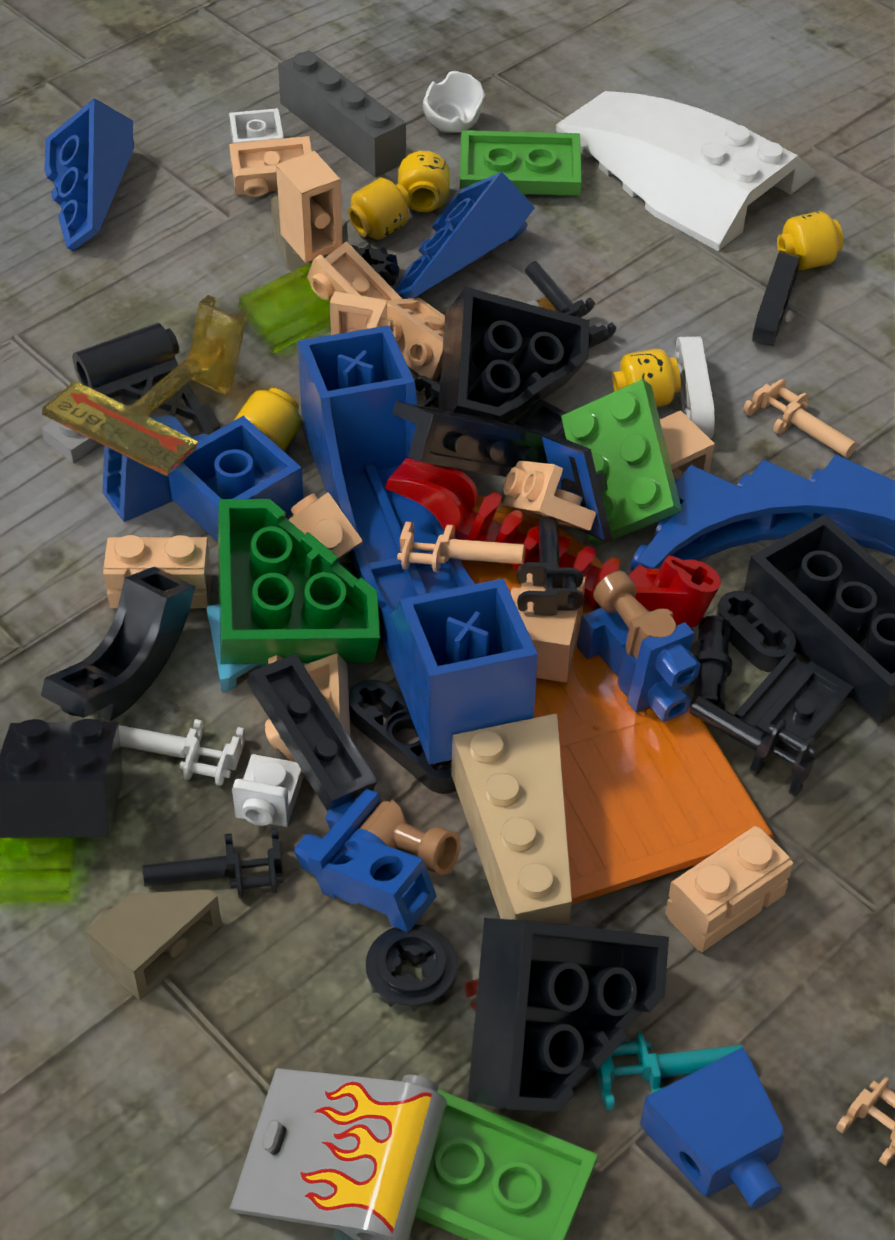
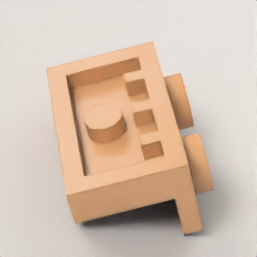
M419 297L387 300V319L394 322L393 335L407 366L421 376H426L433 381L437 380L442 366L445 315Z
M518 461L516 467L510 470L505 479L503 491L506 496L502 506L518 510L523 514L538 519L553 517L560 526L588 531L591 530L596 515L595 511L580 506L582 497L556 489L563 468L557 465Z

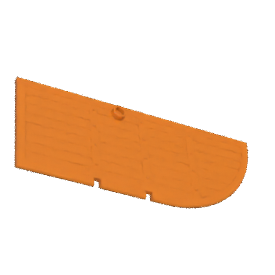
M478 495L473 511L478 513L485 498L484 496ZM500 501L493 520L501 524L505 516L514 511L502 506V501ZM523 514L517 531L527 535L528 531L538 525L541 519ZM558 527L559 538L566 536L571 539L567 553L577 557L578 553L585 546ZM594 555L591 564L602 568L603 563ZM461 560L465 570L475 584L504 578L510 593L512 587L521 588L522 583L517 579V571L513 570L514 566L509 563ZM584 598L582 615L600 609L601 606L598 604L592 607L587 604L588 599ZM576 645L567 683L536 678L534 718L556 713L558 718L571 905L699 864L754 826L760 827L773 839V833L704 721L690 714L691 707H689L685 714L663 722L651 707L635 712L627 702L628 696L618 686V676L600 655L587 659Z

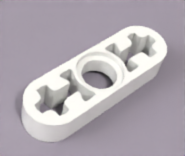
M700 336L677 337L675 358L681 378L680 398L682 411L702 432L712 439L715 412L702 338Z

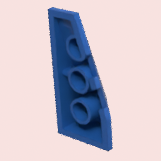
M95 98L45 139L46 177L54 182L55 188L51 192L53 201L61 206L58 219L66 247L72 251H75L100 231L134 148L133 120Z
M503 172L458 190L435 220L432 228L436 233L430 239L428 238L423 241L418 251L423 256L415 260L406 269L394 291L402 299L414 298L505 241L511 242L515 240L527 228L528 224L525 220L535 207Z

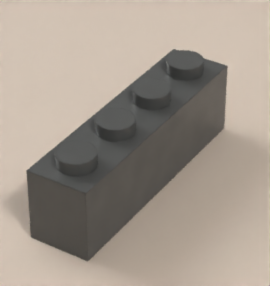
M310 50L299 53L278 64L280 103L375 178L401 165L402 160L406 157V122Z

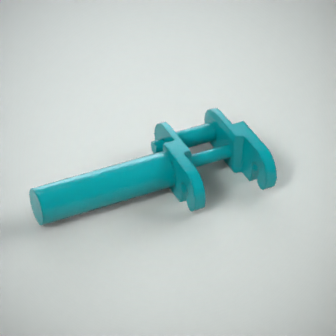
M636 1032L635 1041L622 1042L597 1069V1078L604 1109L606 1111L614 1110V1096L610 1093L614 1076L641 1073L642 1079L649 1081L651 1094L662 1089L660 1088L661 1078L689 1075L742 1048L743 1045L656 1055V1053L648 1054L647 1050H651V1042H645L643 1033ZM637 1054L639 1064L614 1067L613 1056Z

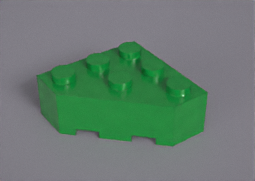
M219 499L217 530L220 664H268V658L279 655L282 658H286L297 654L302 663H311L336 653L346 663H374L380 639L377 590L362 577L358 580L340 565L338 557L309 532L304 534L285 517L286 512L271 499Z

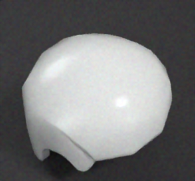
M450 71L447 77L438 84L432 81L423 100V111L427 120L444 133L461 132V130H469L477 123L483 108L485 93L482 84L472 75L458 71Z

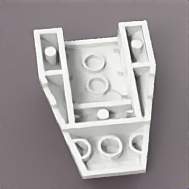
M604 91L556 124V131L558 133H580L581 153L586 158L590 156L596 158L599 161V169L607 176L614 174L623 182L622 189L632 198L637 195L645 201V209L653 216L716 251L721 250L743 233L746 210L750 203L773 186L791 195L811 180L815 174V170L798 155L775 142H771L753 133L746 127L705 110L664 98L637 93Z

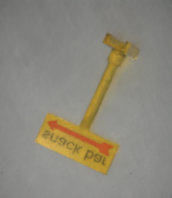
M207 295L198 305L189 357L130 406L123 405L74 381L42 407V415L168 476L197 449L198 441L148 416L191 379L221 394L227 393L233 387L248 313L239 310L234 315H231L215 307L216 298Z

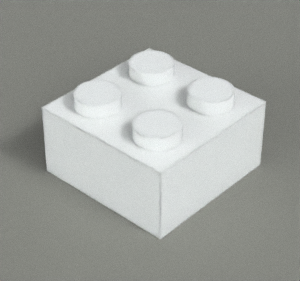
M278 108L229 113L232 143L284 138Z

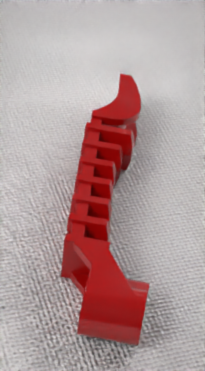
M406 458L387 480L385 489L426 507L434 514L444 531L447 525H454L456 539L525 544L524 563L539 562L538 525L530 529L527 535L517 531L523 517V513L518 510H514L506 515L502 524L493 520L502 495L496 492L489 494L483 499L478 513L473 511L478 498L477 488L472 479L460 470ZM561 536L559 538L560 568H575L581 571L583 577H586L584 598L588 599V605L595 607L598 605L593 598L595 587L605 576L619 570L621 560L612 557L603 564L602 568L596 567L591 564L595 555V549L587 546L578 553L577 557H574L567 553L571 539ZM674 556L666 557L660 569H647L639 565L628 575L637 586L635 599L647 610L668 609L673 612L672 618L676 625L686 623L690 628L700 624L721 585L718 573L709 565L693 559L683 561ZM509 563L514 566L513 570L517 571L518 567L522 565Z

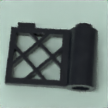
M155 323L73 353V365L79 382L84 391L89 396H92L98 409L123 421L139 419L143 407L147 403L169 411L170 416L175 417L177 414L195 421L200 433L193 436L204 433L210 435L220 429V424L209 403L199 404L175 359V355L179 354L180 349L177 338L170 328L164 329L160 323ZM170 376L178 390L174 402L149 393L154 382ZM145 386L143 391L138 389ZM124 395L138 400L139 403L133 418L114 412L108 400ZM181 399H183L186 406L180 405ZM103 417V419H104V421H105L106 424L112 422V421H110V420H108V419H106V418Z

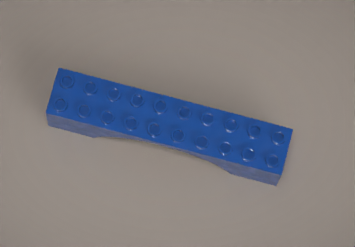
M390 326L299 340L298 358L302 429L326 493L329 492L363 540V543L349 552L358 578L362 577L377 590L380 636L427 761L431 765L452 760V735L534 718L538 653L504 578L475 584L460 559H449V562L441 564L438 572H433L431 564L410 563L409 568L403 570L401 561L397 560V554L401 553L400 536L405 522L414 523V542L436 544L438 536L444 534V529L434 514L426 507L385 489L389 477L408 458L417 425L392 415L395 402L401 401L418 405L415 381ZM414 550V553L433 554V551Z

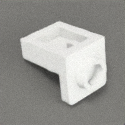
M252 754L244 778L236 779L232 788L235 817L245 819L255 825L273 824L288 827L304 777V773L297 762Z

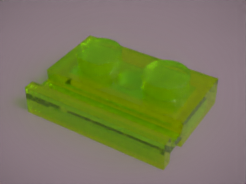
M311 263L239 298L238 308L261 338H266L270 343V349L273 353L331 325L330 302L320 298L314 292L310 281L307 279Z
M77 837L0 838V903L71 901L70 886L71 880H73Z

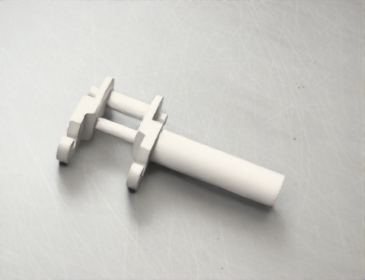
M198 719L194 720V729L190 728L187 738L119 725V737L121 747L186 758L185 762L181 761L180 769L184 770L183 777L186 780H190L193 773L215 777L216 785L222 786L225 778L230 777V770H236L244 747L246 730L245 728L237 727V737L233 736L231 743L225 744L223 751L200 747L203 721ZM200 755L220 758L218 766L197 762Z

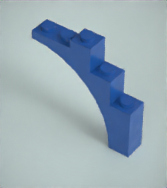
M836 454L824 470L817 468L810 480L764 459L751 475L745 473L738 485H734L690 465L678 480L674 478L682 512L660 521L654 539L648 546L642 544L637 549L631 561L630 570L633 571L639 565L647 569H660L665 558L668 556H674L683 561L691 559L699 561L731 547L762 540L782 539L823 515L829 517L860 546L872 548L895 557V481Z

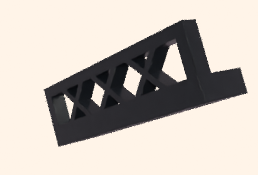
M401 401L395 402L392 415L417 424L408 458L422 463L507 477L510 470L516 467L518 461L547 463L540 435L544 433L543 431Z

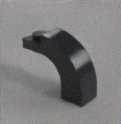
M155 566L125 577L115 618L102 642L83 661L45 677L41 696L59 705L62 711L72 716L85 718L96 713L109 721L119 717L138 701L166 665L187 620L195 586Z

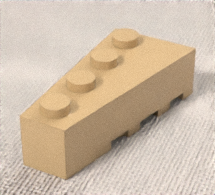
M557 713L452 735L451 775L500 918L569 925L572 898Z

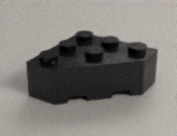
M464 287L445 313L439 409L508 423L531 408L539 399L543 400L564 386L588 360L590 320Z
M484 918L467 1101L505 1109L559 1112L575 1095L572 1088L590 1068L598 1069L628 1037L624 1031L642 1012L650 1013L664 998L669 937L529 920Z

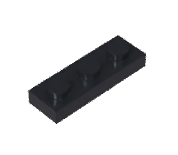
M297 654L250 672L247 680L248 686L327 811L358 798L365 789L373 791L378 780Z

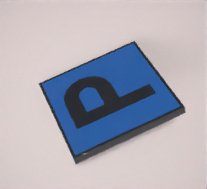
M549 432L540 434L547 464H554L563 468L556 489L582 497L580 506L596 512L591 530H578L601 541H611V532L601 492L606 491L608 486L604 470L596 472L591 449Z

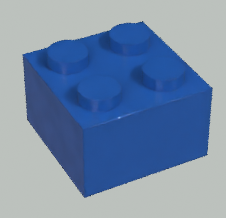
M244 416L177 452V457L172 455L166 460L172 500L216 542H218L219 499H271L286 512V518L293 514L291 508L304 499L302 467Z

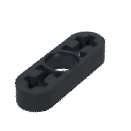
M779 251L758 311L752 342L770 346L775 345L795 284L800 254Z
M366 680L356 684L349 693V717L352 724L429 790L440 794L456 792L451 770L445 767L452 763V760L440 762L439 764L444 767L436 770L435 764L429 765L420 740L412 744H404L398 742L393 737L400 729H415L404 697L388 684L379 680ZM365 703L370 705L366 709L363 708V704ZM378 703H380V704H381V711H379V710H378L376 707H374V706L377 705Z

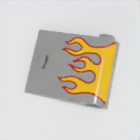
M276 1068L229 1209L239 1214L336 1228L355 1240H409L446 1108V1098L437 1092L438 1085L435 1082L418 1075H404L402 1081Z

